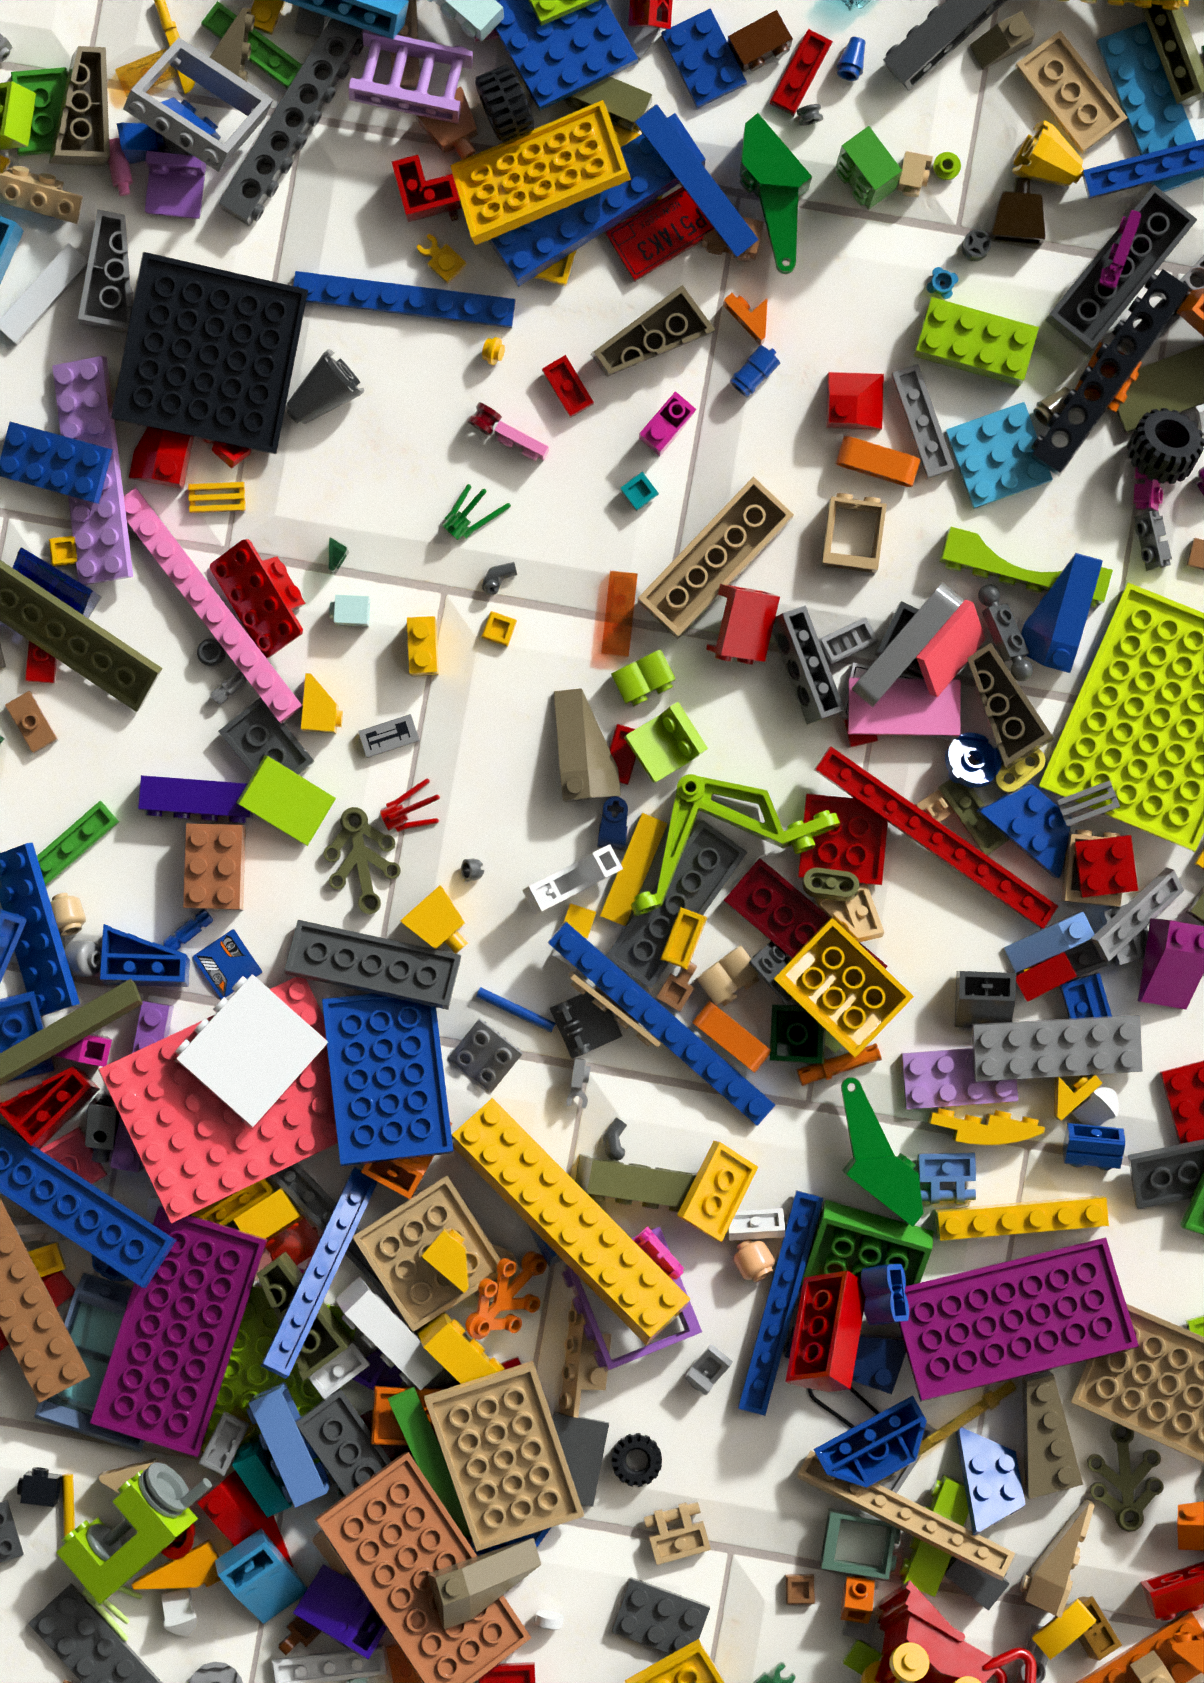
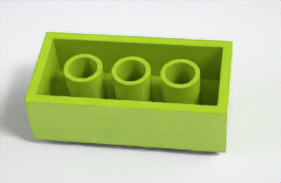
M931 297L914 357L1021 386L1026 376L1039 327Z

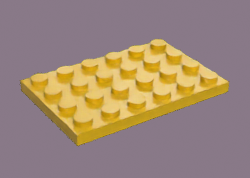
M603 100L450 165L468 229L475 245L631 180Z

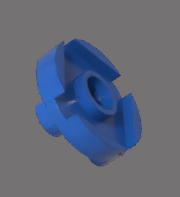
M968 732L954 739L945 752V764L949 771L948 776L953 782L971 788H980L989 785L1001 768V755L997 747L993 748L988 743L989 739L986 736ZM970 755H973L974 760L979 761V763L972 765L968 758Z

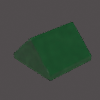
M772 1004L771 1051L769 1060L824 1064L826 1029L802 1006Z

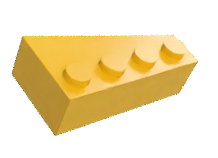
M446 1312L432 1319L417 1331L423 1348L460 1384L505 1369L494 1357L490 1359L484 1353V1347L476 1339H471L465 1333L464 1327L456 1319L452 1320Z

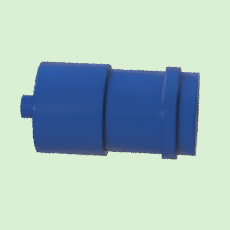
M760 345L746 360L747 362L741 369L732 375L730 379L732 386L748 398L750 394L755 392V389L761 382L767 379L780 365V361L775 356L777 352L773 348L768 350L763 345Z

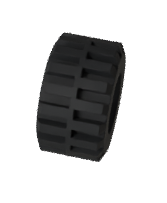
M508 64L476 77L475 85L482 106L496 137L502 143L534 130V119L528 101L514 70Z
M1161 408L1160 411L1153 409L1150 413H1145L1142 419H1140L1127 444V449H1129L1127 455L1128 458L1132 459L1130 463L1133 467L1138 468L1137 472L1141 475L1145 474L1148 476L1147 479L1151 481L1155 479L1158 480V483L1162 484L1165 481L1169 484H1175L1176 481L1181 482L1191 474L1204 450L1202 430L1197 429L1198 425L1195 421H1190L1189 416L1181 415L1179 411H1169L1167 408Z

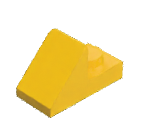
M1082 1075L1074 1082L1073 1086L1075 1089L1072 1091L1060 1077H1055L1054 1116L1056 1119L1062 1121L1102 1084L1100 1079L1096 1075Z

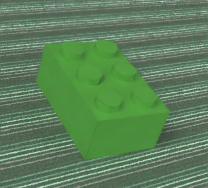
M867 126L841 146L836 163L838 169L835 170L839 179L844 184L848 182L854 190L852 195L860 206L865 205L868 210L895 191L903 171L870 126Z

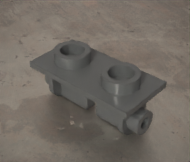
M1149 511L1134 517L1136 523L1135 530L1139 536L1142 550L1141 556L1145 563L1146 571L1157 567L1170 566L1172 556L1168 540L1159 542L1158 537L1166 535L1163 516L1159 515V511Z

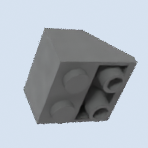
M956 971L954 1027H972V1024L1012 1022L1016 994V973Z

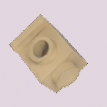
M906 151L902 161L901 169L903 171L897 190L903 191L902 194L905 196L919 197L921 186H927L930 170L925 168H930L933 156Z

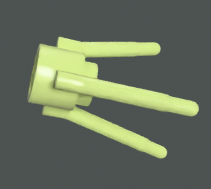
M125 1586L118 1589V1591L137 1599H142L143 1597L142 1594ZM85 1588L82 1594L88 1598L86 1601L94 1606L123 1641H127L128 1637L101 1605L103 1604L123 1623L128 1624L129 1619L107 1599L99 1604Z

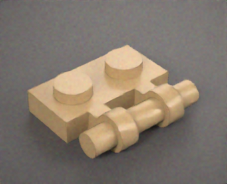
M698 1502L689 1505L687 1503L678 1504V1508L664 1512L662 1509L654 1511L653 1515L644 1517L647 1528L657 1525L659 1533L649 1536L657 1565L711 1550L704 1522L700 1521L692 1524L690 1516L701 1513ZM682 1518L684 1526L671 1530L667 1529V1522Z

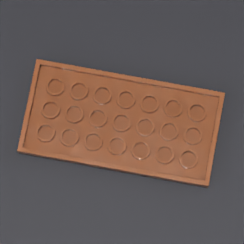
M405 1451L314 1519L423 1683H474L531 1639V1636L503 1595L473 1619L447 1629L442 1628L427 1574L477 1557V1555L409 1452Z

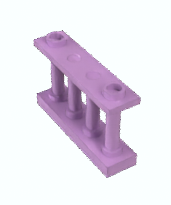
M363 29V46L369 47L362 78H351L348 87L349 100L458 124L461 107L460 101L455 100L454 97L462 67L472 69L473 51H469L462 46L450 47L396 35L394 39ZM380 50L397 53L389 84L386 85L373 82ZM407 56L424 59L417 88L414 91L400 87ZM435 62L451 65L444 95L441 97L427 93Z

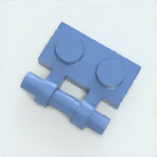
M974 1152L918 1154L919 1181L930 1182V1190H921L922 1201H930L931 1204H939L940 1201H955L957 1204L965 1203L966 1200H976V1190L965 1189V1181H976ZM940 1182H955V1189L940 1190Z

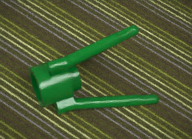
M468 484L452 510L445 517L446 521L442 526L457 540L462 536L467 539L474 531L509 509L511 504L506 503L472 526L467 527L471 522L466 516L487 492L486 489H482L461 513L458 510L471 490V485Z

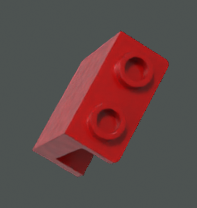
M720 584L718 595L727 598L717 644H707L706 650L714 652L715 658L724 661H731L732 657H736L738 662L753 665L754 660L765 662L780 596L761 590Z

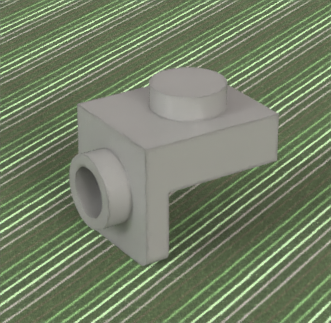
M710 1344L691 1365L685 1379L695 1390L707 1395L733 1361Z

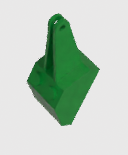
M757 113L745 123L739 174L741 179L739 181L748 193L753 191L759 197L776 269L781 274H790L796 265L798 198L809 190L812 176L761 115ZM783 261H788V262H789V265H788V266H784V265L782 264V262H783Z
M848 1077L841 1083V1092L853 1158L847 1163L842 1172L914 1227L924 1214L919 1174L913 1170L916 1164L901 1153L898 1156L894 1155L860 1081L856 1078ZM850 1083L855 1085L853 1091H849L847 1088Z

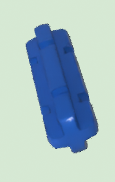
M202 909L195 915V919H189L174 932L175 935L168 936L163 941L164 946L177 951L181 948L182 943L186 944L201 932L202 927L206 928L213 922L212 916L208 911Z

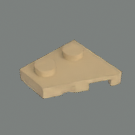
M867 884L859 885L856 897L850 901L844 902L815 898L816 904L830 918L839 923L858 943L883 937L884 930ZM844 888L841 890L846 892L848 891V888Z

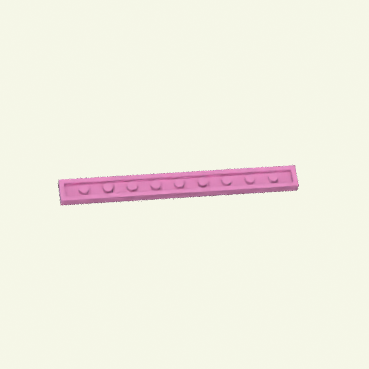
M135 487L124 496L127 523L278 721L283 723L300 710L303 705L138 489Z

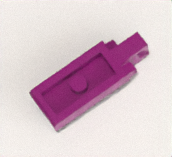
M1131 210L1128 218L1123 216L1118 229V233L1122 234L1119 244L1113 243L1108 258L1113 260L1110 266L1102 269L1099 285L1112 290L1116 289L1140 223L1141 212Z

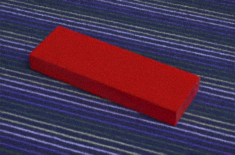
M810 29L807 30L770 100L771 105L792 116L796 114L833 43L832 40Z

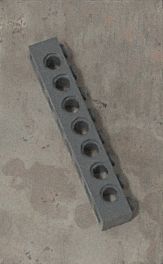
M333 18L330 19L221 198L219 205L223 211L251 226L254 220L257 222L261 218L265 210L263 204L268 197L272 198L279 187L277 181L282 173L287 174L292 167L294 160L291 158L296 150H302L308 139V136H306L311 126L315 127L321 119L322 112L320 111L325 102L329 104L334 98L337 90L335 86L339 79L344 80L351 68L349 63L353 56L358 57L363 50L362 30L351 24ZM340 46L344 48V52L340 56H332L330 54L331 49ZM320 70L330 72L329 77L325 80L317 79L316 74ZM307 93H312L316 96L315 100L309 104L303 103L301 99ZM291 117L301 118V123L297 127H289L287 125ZM278 140L287 142V146L281 151L274 150L273 145ZM263 164H271L273 166L272 171L266 175L258 172ZM250 187L258 189V194L255 197L246 198L244 196L246 189Z

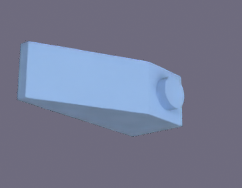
M1084 911L1022 938L1004 947V950L1015 973L1084 943L1095 934Z

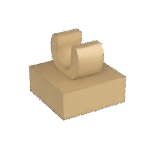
M939 789L916 804L918 808L938 822H941L955 812Z

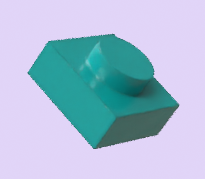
M643 471L620 487V490L636 511L659 495Z

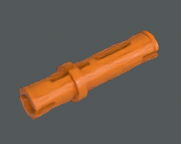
M874 1043L865 1047L856 1058L849 1052L827 1060L824 1058V1064L815 1063L796 1069L801 1085L805 1086L824 1078L830 1080L834 1075L869 1063L881 1061L882 1058L877 1044Z

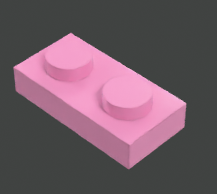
M499 420L494 430L495 435L499 436L497 441L510 448L514 444L523 449L522 454L534 461L537 458L545 460L549 452V446Z

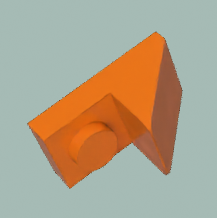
M731 293L724 299L723 306L759 345H762L766 337L768 299L766 298L758 307L750 312V305L742 296L736 297Z

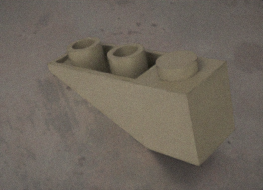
M251 8L241 9L210 55L211 59L248 82V72L244 71L245 60H249L251 55V43H247L248 33L253 31L255 21L254 15H251Z

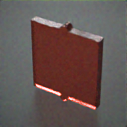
M301 1215L267 1237L265 1248L271 1254L270 1258L272 1261L286 1251L297 1266L312 1256L320 1236L317 1227H312L304 1215Z

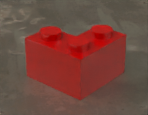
M418 154L391 161L408 222L461 208L453 174L425 181Z

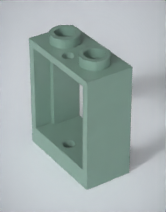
M828 1508L820 1566L826 1570L889 1580L890 1572H895L897 1555H893L894 1544H899L901 1530L870 1514ZM841 1520L886 1527L881 1566L835 1559Z

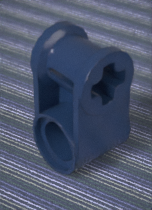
M611 797L604 803L597 848H603L610 844L613 850L625 851L628 805L620 797ZM614 801H619V806L624 808L623 813H618L617 817H612V812L607 809L608 806L613 805Z

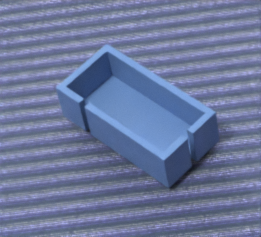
M280 1383L254 1395L248 1403L250 1408H247V1413L253 1424L257 1423L260 1428L259 1440L264 1450L269 1449L273 1460L270 1461L271 1467L277 1477L281 1475L285 1486L282 1487L288 1503L293 1502L296 1508L327 1494L331 1486L330 1480L321 1461L314 1464L313 1459L317 1458V1456L296 1425L295 1421L301 1416L286 1383Z

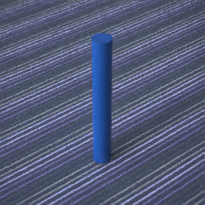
M480 987L476 995L477 998L550 1033L556 1024Z

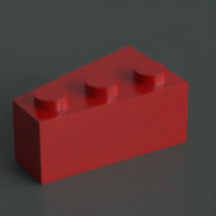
M72 1066L42 1081L41 1084L29 1090H24L5 1102H1L0 1113L30 1146L41 1148L100 1088L82 1069Z

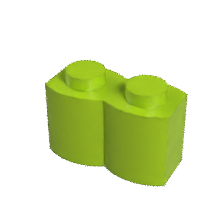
M661 649L611 673L625 704L631 702L633 707L648 700L646 695L656 690L660 694L673 687L671 682L676 680Z

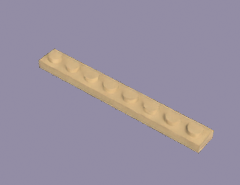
M811 1450L798 1473L797 1478L1003 1581L1015 1556L1014 1552L980 1535H973L971 1530L877 1483L865 1488L827 1475L816 1453Z

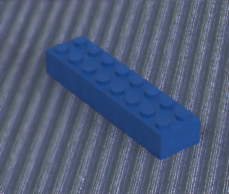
M672 114L668 117L669 121L705 167V157L677 114ZM643 134L621 147L631 180L488 240L518 287L680 184Z

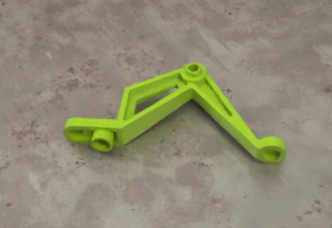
M694 774L685 775L677 784L657 893L651 895L650 891L636 895L634 897L635 901L631 904L635 916L662 906L699 811L782 849L792 846L795 854L814 848L816 845L813 837L838 827L840 822L837 814H830L829 810L814 815V820L807 823H804L803 820L794 822L787 826L788 830L783 831L767 790L705 778ZM690 788L695 789L693 792H688L687 790ZM715 794L758 804L765 822L761 823L711 800V797Z

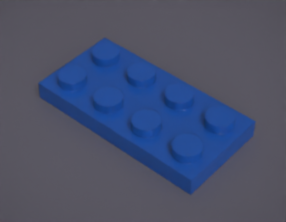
M9 422L0 457V477L99 504L113 449Z

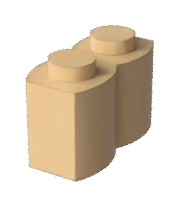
M741 945L696 977L716 1006L720 1003L726 1006L737 997L734 992L744 986L747 990L760 980L757 977L758 973L749 963L751 960L750 956Z

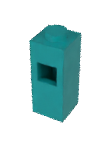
M260 1440L252 1444L247 1442L237 1449L232 1466L268 1518L290 1508L293 1502L288 1503L284 1496L282 1487L285 1484L281 1475L277 1477L271 1467L270 1461L273 1460L270 1451L264 1450Z

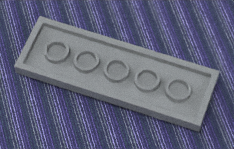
M1139 1015L972 1024L974 1081L976 1082L1143 1072L1141 1021Z

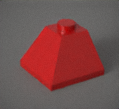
M828 372L826 428L882 430L884 374Z

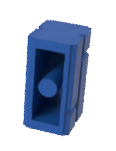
M1067 1123L1063 1142V1159L1065 1164H1070L1077 1168L1085 1165L1096 1166L1101 1170L1121 1169L1125 1149L1124 1128Z

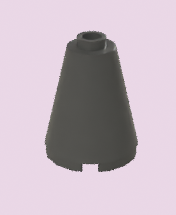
M330 349L321 355L287 402L289 407L287 414L295 423L302 422L307 424L359 397L365 391L364 388L357 387L361 382L350 367L341 358L336 361L331 357L335 352Z

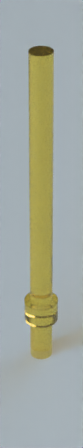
M1010 1380L994 1392L990 1390L981 1396L982 1400L922 1440L918 1457L989 1409L991 1411L999 1406V1401L1017 1390L1014 1383ZM888 1476V1477L882 1479L881 1481H879V1482H877V1483L880 1484L881 1482H883L884 1480H886V1479L889 1478L890 1476Z

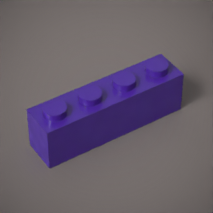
M141 775L138 809L146 810V816L162 817V812H173V818L190 819V814H200L201 820L218 821V816L229 817V822L246 823V818L253 819L252 812L236 803L248 783Z

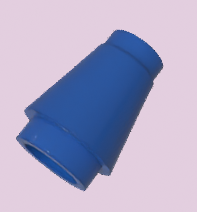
M860 37L850 38L836 65L838 69L837 74L842 79L856 81L863 74L866 44L864 39Z

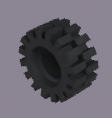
M636 1433V1435L628 1434L625 1438H621L618 1444L614 1446L611 1463L614 1474L619 1477L622 1483L625 1482L631 1487L633 1485L643 1487V1484L647 1483L648 1485L652 1483L654 1478H657L662 1467V1455L657 1443L651 1440L649 1436H643L641 1433ZM635 1449L642 1450L648 1457L647 1465L639 1471L630 1469L626 1464L627 1454Z

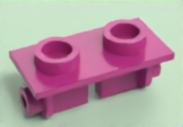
M1136 467L1135 479H1145V484H1134L1133 504H1136L1135 509L1146 510L1148 505L1149 508L1158 511L1159 504L1163 501V489L1160 487L1158 480L1153 479L1151 481L1147 479L1148 476L1145 474L1141 475L1137 472L1138 468Z
M648 1226L633 1239L672 1280H676L684 1273L683 1270L685 1268Z

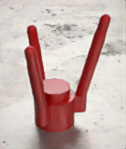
M428 778L418 783L396 800L387 803V808L380 810L388 831L396 828L397 832L408 828L437 824L439 822L438 818L404 823V821L408 820V813L439 800V795L426 798L406 808L403 805H399L429 784L430 780Z

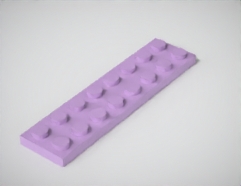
M98 356L52 365L60 434L65 437L113 449L99 504L68 496L72 533L76 544L78 583L85 586L133 577L115 420L110 419L113 404L107 357Z

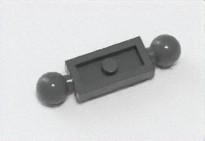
M992 584L984 585L979 590L978 598L983 605L988 606V608L982 611V614L1003 662L1012 660L1011 674L1018 681H1026L1033 674L1032 664L1028 660L1023 659L1029 654L1028 648L1009 605H999V589Z

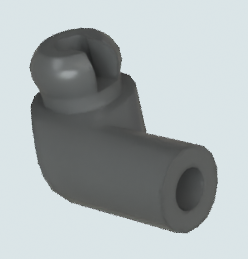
M617 1117L603 1135L605 1154L610 1159L619 1161L625 1156V1149L621 1147L619 1137L627 1124Z

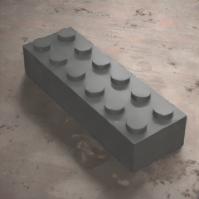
M1155 185L1152 186L1134 209V211L1141 212V219L1116 289L1106 288L1099 285L1102 269L1110 266L1113 260L1108 259L1113 243L1119 244L1122 234L1118 233V230L1045 319L1048 324L1087 355L1198 220Z

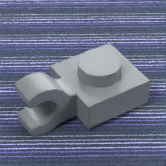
M575 1058L571 1088L566 1103L567 1106H571L572 1098L579 1096L583 1101L582 1108L585 1109L588 1099L582 1091V1084L588 1083L591 1067L585 1066L586 1060Z

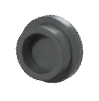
M209 638L199 644L197 656L201 663L212 667L223 661L225 650L216 639Z

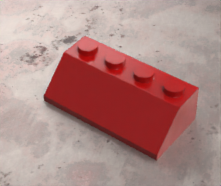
M848 1270L804 1277L786 1383L825 1392L851 1389L866 1297L861 1287V1279Z
M1204 1561L1141 1582L1150 1612L1156 1620L1167 1621L1177 1616L1176 1613L1187 1609V1612H1194L1204 1607Z

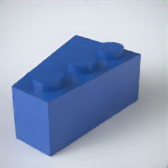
M103 924L100 980L105 985H120L132 979L136 986L189 987L190 959L186 954Z

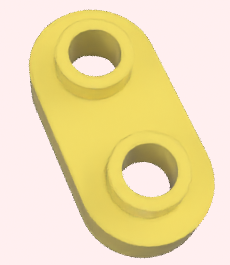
M1038 749L1027 756L1034 758V766H1028L1025 763L1026 758L1009 769H1006L1005 765L1001 766L1000 771L995 776L996 786L1006 793L1015 792L1016 789L1023 786L1043 769L1045 765L1043 752ZM1004 775H1012L1014 778L1013 783H1005Z

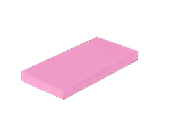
M860 678L848 679V734L960 736L961 680H952L938 697L929 694L924 679H897L879 701L871 707L852 690V687Z

